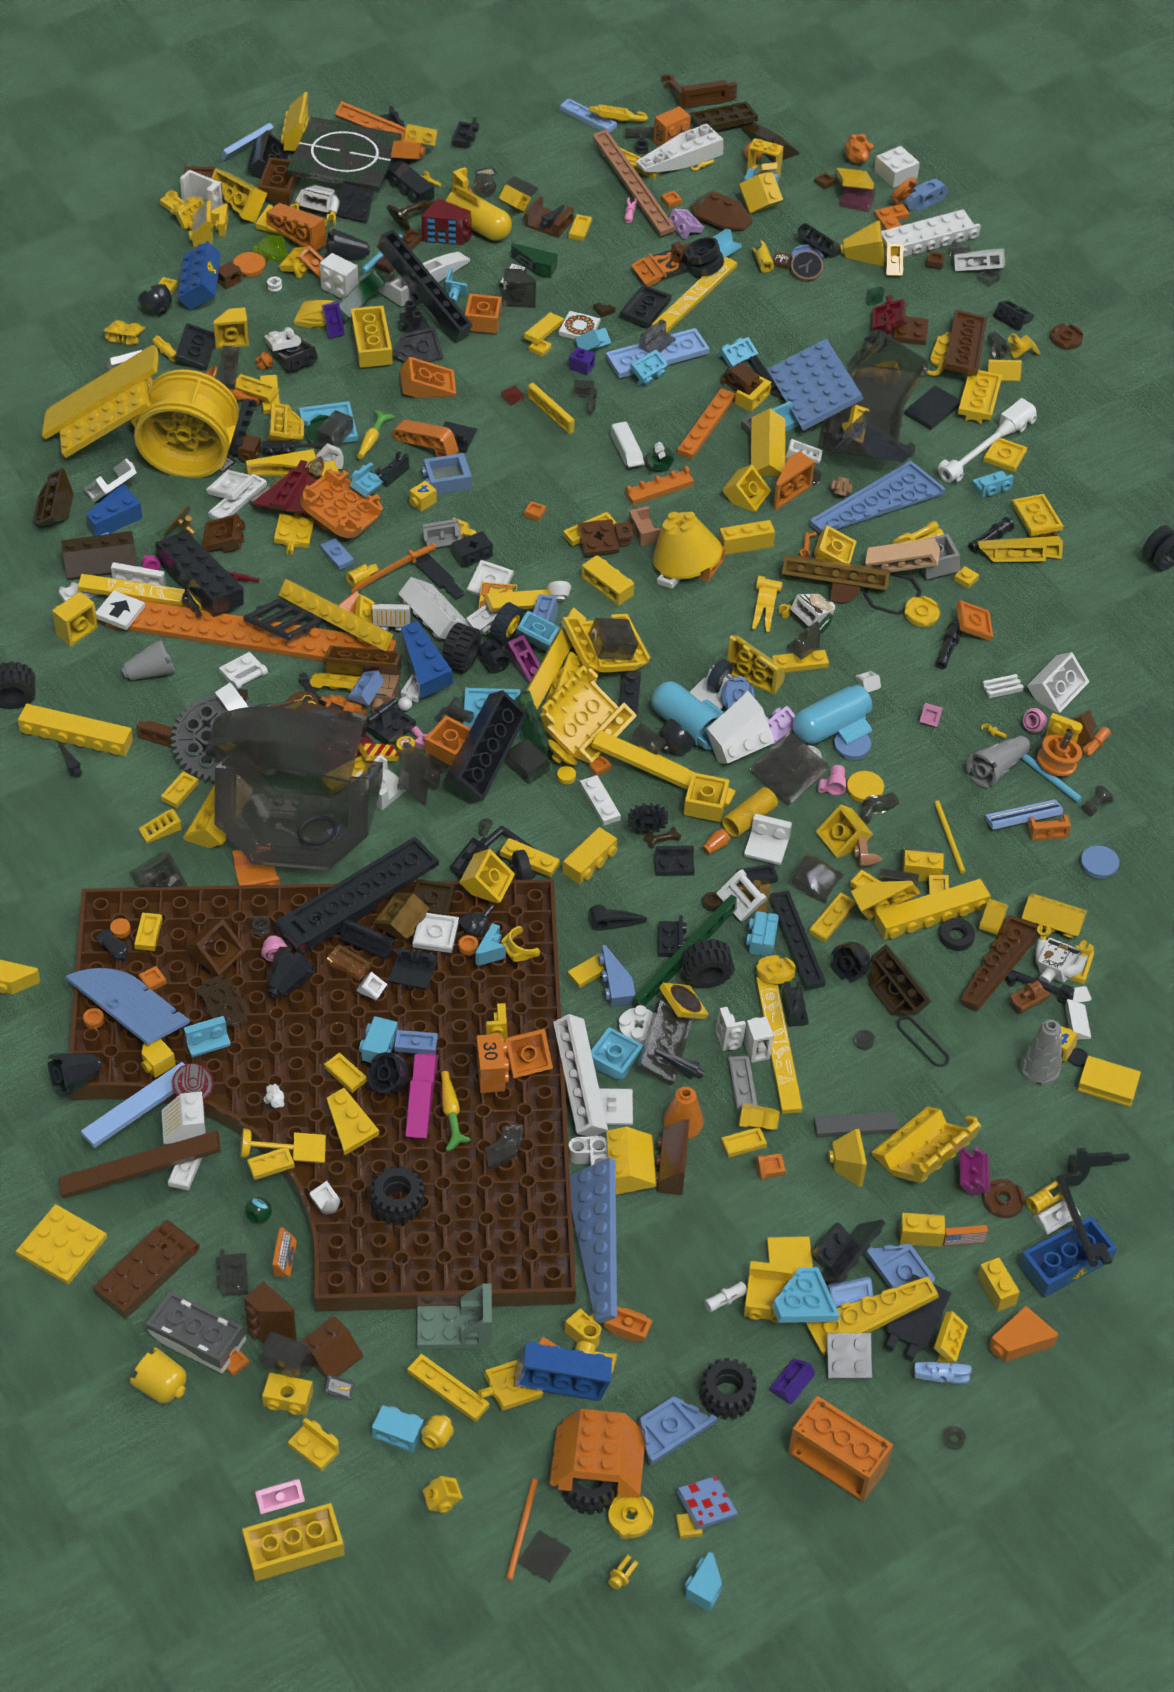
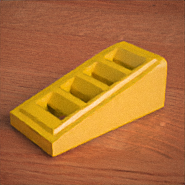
M174 809L164 812L138 828L146 844L182 830L181 821Z

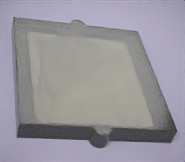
M539 1530L518 1561V1564L531 1571L532 1575H538L544 1580L551 1582L570 1554L571 1548L560 1543L556 1537L552 1538Z

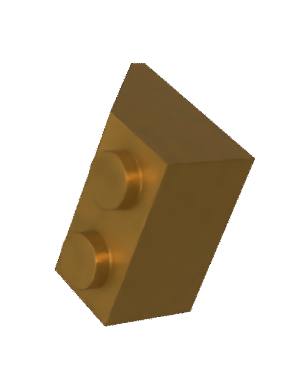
M394 893L373 921V924L397 939H407L414 934L418 923L425 919L429 907L414 893Z

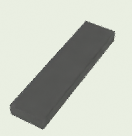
M896 1111L815 1116L814 1118L817 1137L844 1136L854 1129H859L861 1135L895 1133L899 1130Z

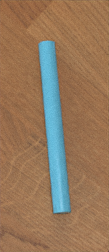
M381 252L377 253L361 268L362 273L366 274L384 255Z
M1028 754L1022 757L1024 762L1074 801L1079 803L1082 800L1078 793L1056 776L1049 775Z

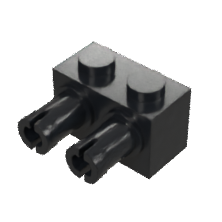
M407 300L405 302V312L399 314L400 321H398V326L400 330H403L404 333L431 328L418 308L415 309L414 301Z

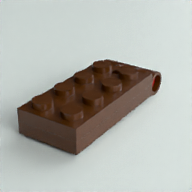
M166 1220L148 1234L93 1286L95 1296L126 1320L190 1258L196 1255L200 1245L172 1222Z

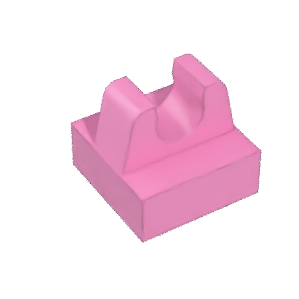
M925 703L920 722L937 727L943 708Z

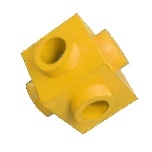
M440 1476L432 1480L430 1485L422 1490L426 1505L430 1511L449 1512L452 1506L463 1499L456 1478Z

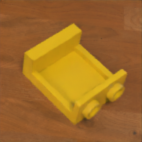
M756 1261L750 1262L744 1317H749L753 1320L766 1319L779 1323L772 1305L789 1280L792 1279L793 1266Z

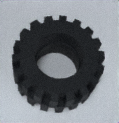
M459 622L450 629L442 649V657L450 668L465 673L472 667L478 655V648L481 645V631Z
M9 661V663H1L0 707L18 709L19 707H25L26 704H30L36 695L35 673H33V670L28 668V665H22L20 662L13 663V661Z
M710 939L696 942L694 945L687 947L688 949L684 950L681 957L687 982L693 987H716L725 983L734 974L735 967L730 948L727 943L721 940Z
M391 1166V1169L385 1168L382 1170V1174L378 1172L375 1175L376 1179L372 1180L370 1186L371 1208H373L374 1214L378 1215V1219L381 1221L385 1219L388 1224L395 1222V1225H399V1222L406 1224L409 1219L412 1221L416 1219V1214L420 1215L422 1212L421 1208L424 1207V1186L417 1172L413 1174L412 1169L408 1168L406 1170L404 1166H400V1168ZM395 1191L407 1194L402 1199H392L387 1195Z
M724 1358V1361L720 1359L715 1360V1365L711 1363L708 1365V1370H704L701 1380L700 1398H702V1405L707 1406L706 1410L709 1413L714 1412V1416L717 1418L720 1415L723 1416L724 1420H727L728 1417H731L733 1420L737 1419V1415L742 1417L746 1411H750L755 1400L757 1384L753 1370L751 1368L747 1369L746 1363L742 1362L740 1364L738 1359L735 1358L733 1361H729V1358ZM723 1383H730L735 1385L740 1391L735 1394H725L719 1391L717 1386Z
M573 1478L572 1491L562 1490L565 1502L567 1504L571 1503V1508L574 1511L578 1508L581 1514L587 1511L589 1515H594V1511H597L599 1514L603 1512V1508H610L611 1502L616 1498L618 1492V1482L601 1481L603 1484L600 1487L586 1489L578 1483L581 1478Z

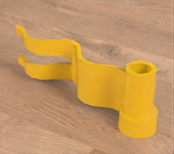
M758 575L756 589L759 590L752 629H756L763 609L766 608L765 628L766 632H770L776 594L781 592L782 582L765 579L764 576Z

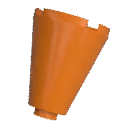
M681 1087L676 1091L663 1115V1127L666 1128L688 1119V1139L694 1138L699 1134L704 1125V1118L696 1092L690 1087Z

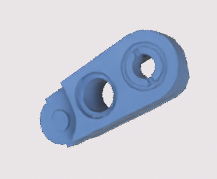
M938 179L926 181L913 188V193L906 198L904 205L909 210L916 209L920 211L943 200L948 193V187Z

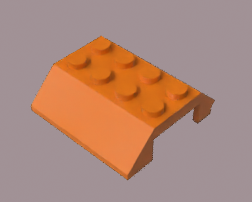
M580 1409L563 1420L562 1424L557 1426L550 1484L552 1486L558 1485V1490L572 1491L573 1478L618 1482L617 1496L640 1498L645 1448L640 1426L626 1413Z

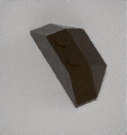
M63 468L48 475V481L43 485L37 498L32 521L34 524L40 526L52 525L69 518L73 490Z
M887 944L871 956L870 987L892 1015H917L932 1002L928 992Z

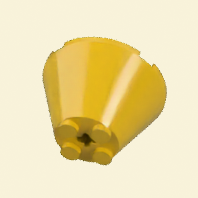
M671 512L663 522L653 554V565L663 576L668 578H693L701 575L702 571L708 568L711 570L717 565L722 557V546L720 541L695 516L694 512Z

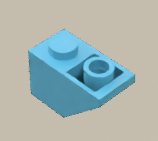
M711 1552L707 1554L706 1558L701 1557L696 1566L697 1572L695 1576H690L684 1586L686 1589L685 1598L709 1612L721 1594L722 1581L716 1561Z

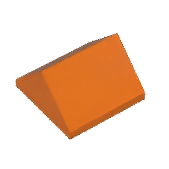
M544 1028L504 1038V1042L507 1043L506 1057L509 1061V1069L513 1078L553 1069Z

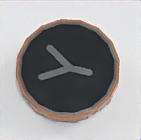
M812 251L799 252L792 259V273L801 281L816 280L823 270L821 257Z

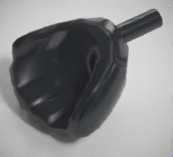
M491 904L484 913L471 912L459 918V922L468 933L483 937L490 920L487 916L495 907Z

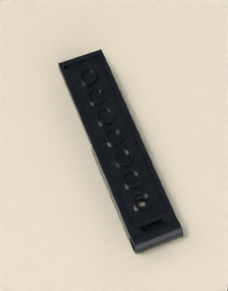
M413 837L289 914L280 917L275 922L274 927L298 953H304L340 932L343 921L346 919L356 922L377 909V903L439 866V860L416 837Z

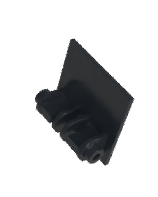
M447 421L443 425V427H447L453 432L458 450L467 452L478 429Z
M404 947L397 948V957L388 981L427 990L438 957L433 956V953L427 954L421 951L417 953L415 949L411 951L404 949Z

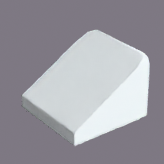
M872 671L855 676L859 685L864 687L867 692L881 688L879 675Z
M371 972L365 976L356 991L377 1000L387 984Z

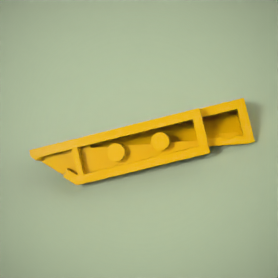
M1060 536L978 541V546L993 562L1046 561V557L1062 559L1063 541Z

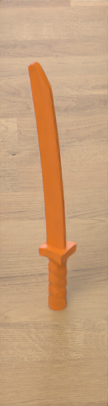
M431 543L418 551L413 552L409 550L408 556L363 580L351 590V593L362 589L410 561L416 563L417 557L436 549L435 543Z

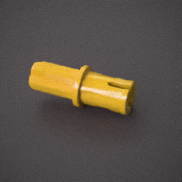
M155 336L152 342L160 349V353L166 355L172 362H176L177 360L174 359L177 352L172 348L171 344L166 343L160 336Z

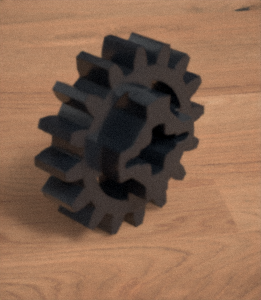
M642 803L641 806L636 805L635 809H630V813H627L628 827H630L631 831L636 830L637 834L643 832V835L647 832H650V834H653L655 831L660 832V828L665 829V824H668V811H665V807L660 808V804L653 806V803L649 805Z

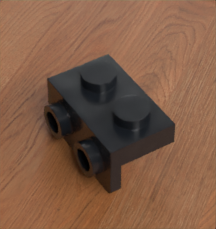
M473 117L471 123L459 121L452 138V145L470 148L471 143L475 141L476 132L478 133L479 131L477 117Z

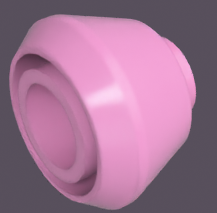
M1030 708L1023 715V725L1030 733L1040 732L1047 723L1046 715L1038 708Z
M270 936L263 943L261 955L266 960L273 961L277 949L288 946L282 938Z

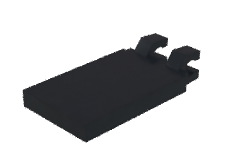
M912 1274L909 1282L916 1281L922 1278L915 1274ZM933 1284L939 1298L890 1322L886 1331L891 1336L884 1349L893 1352L900 1338L911 1344L904 1359L913 1362L918 1349L925 1350L952 1293Z

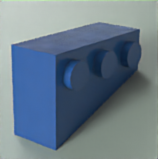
M123 483L86 513L88 530L93 536L106 532L110 534L143 518L141 503Z

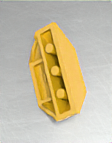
M271 403L267 441H293L294 443L303 440L304 421L291 410L292 408L289 405Z

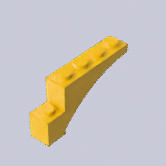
M314 449L247 460L246 470L248 475L283 477L288 474L291 468L296 469L300 460L307 461L308 464L305 467H309L317 463ZM335 460L322 462L323 471L320 475L316 476L310 470L307 474L318 480L330 468L332 471H339Z

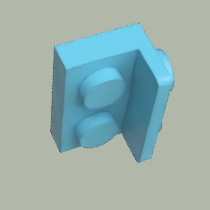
M749 337L745 339H737L730 346L729 344L724 345L720 348L721 351L717 356L718 358L723 357L730 368L738 363L749 360L750 356L758 355V352Z
M656 349L633 362L630 368L639 378L637 385L640 387L643 384L648 385L655 377H662L666 373L665 369L668 364Z
M371 462L366 466L363 465L359 471L356 470L352 474V481L349 485L365 497L379 489L384 482L376 474L370 472L374 465Z
M1002 470L974 479L972 485L979 495L984 498L1012 489L1014 476L1012 474L1006 476Z
M224 1016L184 1027L185 1041L191 1057L231 1045L227 1035Z

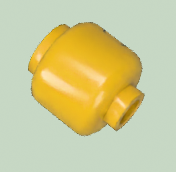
M445 1415L431 1416L421 1430L423 1443L431 1449L445 1447L454 1433L451 1420Z

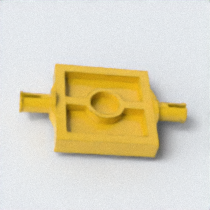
M297 512L294 515L280 513L274 543L287 546V555H289V551L290 555H293L294 548L297 547L309 548L314 526L313 518L301 517L302 513Z
M517 1360L485 1370L484 1376L489 1387L478 1390V1395L480 1399L492 1395L497 1400L501 1410L504 1411L540 1399L543 1392L514 1386Z

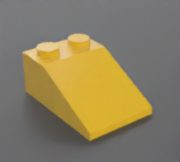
M912 881L860 883L851 891L861 912L868 920L875 917L876 911L903 903L920 894L919 889Z

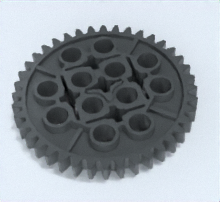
M211 693V698H208L205 694L204 700L198 697L197 703L191 701V708L185 706L186 712L180 711L181 717H176L177 723L173 724L175 730H171L173 735L171 737L173 754L177 756L176 761L177 763L180 762V767L185 768V773L191 772L190 774L193 777L197 775L199 781L204 778L207 784L209 780H212V785H214L216 780L220 782L236 774H239L244 779V773L250 776V769L256 771V765L261 766L260 759L265 760L264 753H268L267 747L270 746L268 741L270 739V734H268L269 727H267L268 724L264 714H261L260 709H256L255 704L250 705L249 699L245 703L253 713L251 717L246 715L238 718L237 715L233 718L228 714V710L219 699L215 697L214 693ZM205 713H211L210 716H203ZM235 718L238 720V721H237V727H235V725H236L235 720H234ZM220 724L225 725L222 728H217V726ZM244 724H251L249 727H243ZM193 725L198 726L196 729H190ZM232 736H237V737H238V738L235 739V740H231V739H230V737H232ZM205 737H211L208 741L203 740ZM247 747L251 748L250 751H243ZM220 748L225 749L223 752H217ZM193 749L198 750L196 753H190ZM232 760L238 761L236 764L230 763ZM205 761H211V764L204 765L203 763Z

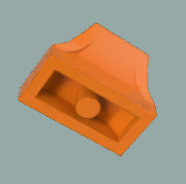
M617 1307V1317L604 1322V1327L612 1334L632 1342H644L653 1320L647 1318V1315L631 1309Z

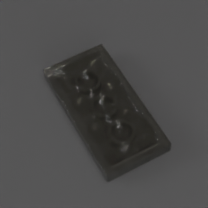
M659 1000L653 1012L637 1067L669 1086L674 1084L679 1069L656 1054L654 1049L658 1048L667 1053L682 1057L693 1018L677 1017L668 1003Z

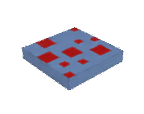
M717 1476L680 1487L677 1490V1494L697 1530L735 1518L738 1514Z

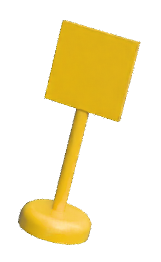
M243 1128L240 1158H247L249 1156L251 1146L277 1149L288 1147L289 1150H293V1161L325 1163L326 1135L294 1132V1145L251 1141V1130Z

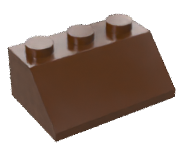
M269 157L258 184V189L266 192V197L274 204L281 203L290 206L301 177L300 167L296 171L300 161H297L292 171L295 161L292 162L290 169L287 170L291 160Z
M688 1119L664 1128L663 1137H658L657 1149H661V1154H657L656 1167H660V1172H656L658 1193L683 1195L689 1131Z
M263 1281L244 1297V1310L248 1326L247 1332L254 1340L258 1339L262 1344H294L297 1341L294 1308Z

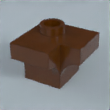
M1090 710L1070 718L1081 723L1083 726L1077 740L1079 746L1095 739L1093 731L1097 726Z

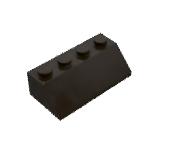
M132 531L61 540L67 581L80 579L81 574L93 576L112 575L111 566L113 562L138 567Z

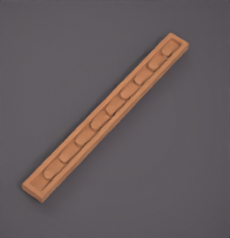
M607 129L593 134V140L633 198H636L638 205L658 234L663 236L674 232L675 226Z

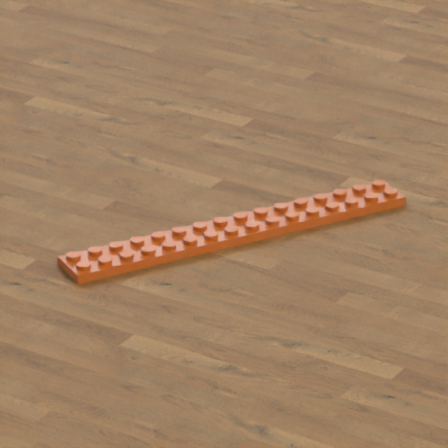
M143 601L145 602V608L127 629L128 631L323 662L330 645L381 650L368 642L358 641L357 637L351 633L312 628L311 632L303 633L288 641L245 622L244 616L224 613L212 616L208 611L200 610L202 616L198 617L191 608ZM106 622V627L124 630ZM273 622L270 625L275 627L282 622ZM292 625L283 631L289 633L301 627V625ZM396 640L390 641L387 651H395L397 646Z

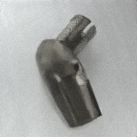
M994 331L987 337L992 347L991 354L995 359H1003L1009 351V345L1007 346L1006 340Z
M890 792L884 795L868 796L861 804L863 809L859 817L865 824H869L873 813H885L899 805L897 795L894 792Z

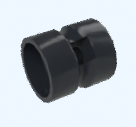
M496 639L486 640L479 646L478 654L492 673L502 672L509 666L510 658Z

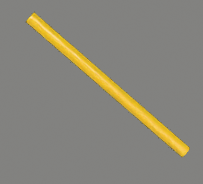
M937 800L934 802L959 871L961 874H964L966 872L940 801Z

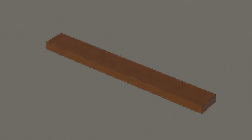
M215 1130L60 1176V1194L63 1198L219 1153L221 1152L219 1133Z

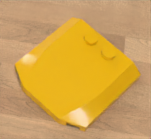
M612 614L609 620L581 621L579 616L563 617L561 623L582 665L586 668L603 673L635 671L649 663L650 656L628 614ZM594 627L597 630L595 642L591 638V632ZM626 629L630 630L629 643L625 641Z

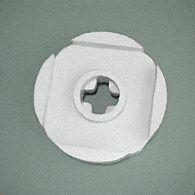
M639 1005L636 1008H631L625 1011L619 1018V1032L638 1043L640 1042L642 1045L648 1044L656 1038L659 1029L658 1018L652 1011L646 1009L645 1006ZM635 1024H642L643 1028H635Z

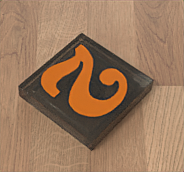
M672 249L653 255L667 274V277L660 278V281L687 273L688 271L683 261H673L671 257Z

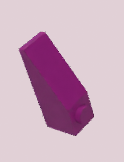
M522 635L508 642L504 649L513 665L529 684L540 663L525 636Z

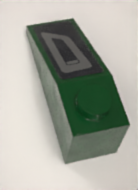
M515 243L511 244V258L536 275L547 278L553 276L557 268L558 254Z

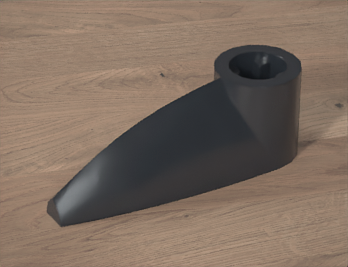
M601 904L594 905L589 909L593 928L598 931L647 922L646 916L630 911L606 909Z

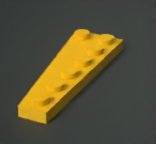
M925 1277L900 1285L897 1288L882 1291L881 1294L872 1297H863L862 1300L851 1304L849 1302L842 1304L841 1307L837 1308L840 1315L837 1322H805L824 1356L827 1354L826 1333H870L939 1298V1295L929 1277Z

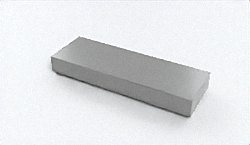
M749 1055L729 1057L728 1062L736 1110L739 1112L742 1111L743 1103L757 1105Z

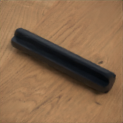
M757 355L750 356L749 362L757 374L771 382V391L777 390L776 383Z

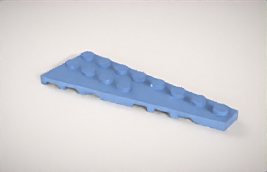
M910 460L810 519L809 525L820 534L826 525L836 530L943 495L946 488Z
M610 1157L570 1175L571 1207L595 1321L601 1324L617 1317L615 1160Z

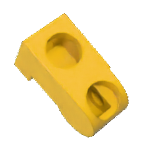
M743 1103L739 1126L777 1129L780 1112L772 1108Z

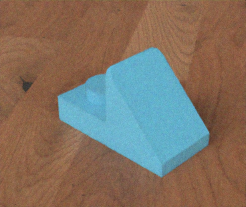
M606 328L596 331L594 329L575 338L577 347L587 351L611 344Z
M492 923L476 951V965H483L506 957V946L499 944L502 937L499 925Z

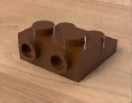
M238 514L205 522L203 548L207 552L222 548L224 552L241 548V543L245 542L242 533L243 530H246L244 520H241Z

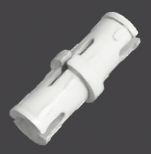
M741 1281L728 1289H721L720 1293L704 1300L706 1309L711 1313L721 1306L732 1304V1301L747 1294V1287Z

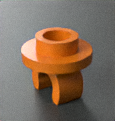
M262 352L261 356L257 357L255 361L258 363L257 367L263 370L266 366L268 368L272 367L273 359L269 353Z

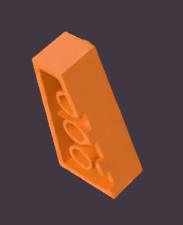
M281 203L266 212L267 225L300 246L307 247L310 245L317 251L326 244L325 218Z

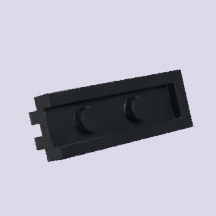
M349 919L343 921L339 939L385 959L390 957L394 948L393 945L395 944L394 938L385 936Z

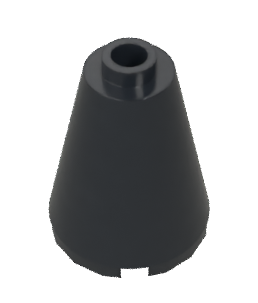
M330 228V231H328L326 240L328 253H325V258L331 253L345 260L366 258V255H369L370 245L366 241Z

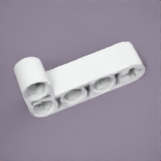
M575 1137L569 1142V1160L574 1164H590L592 1166L608 1158L607 1140L604 1137Z

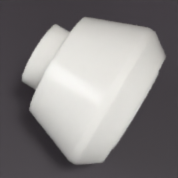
M554 581L549 583L547 589L550 595L557 596V601H565V598L569 596L571 585L567 581Z

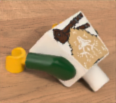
M801 593L788 602V605H780L779 614L782 613V618L786 619L790 616L789 610L791 609L811 629H815V631H810L807 634V641L810 638H814L812 645H815L818 635L822 634L831 624L835 605L833 602L825 600L820 594Z

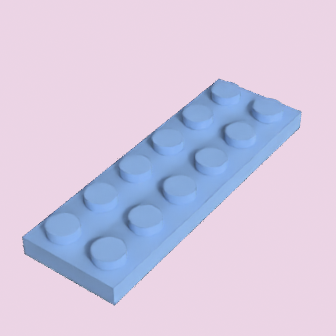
M693 328L606 352V359L618 378H623L635 374L630 368L633 362L656 349L669 365L709 354L710 348L697 329Z

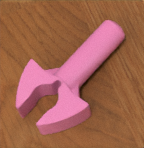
M415 726L411 729V732L418 738L414 740L415 746L425 750V742L423 741H425L428 734H423Z

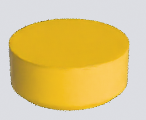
M563 766L557 771V779L562 784H572L576 779V771L570 766Z

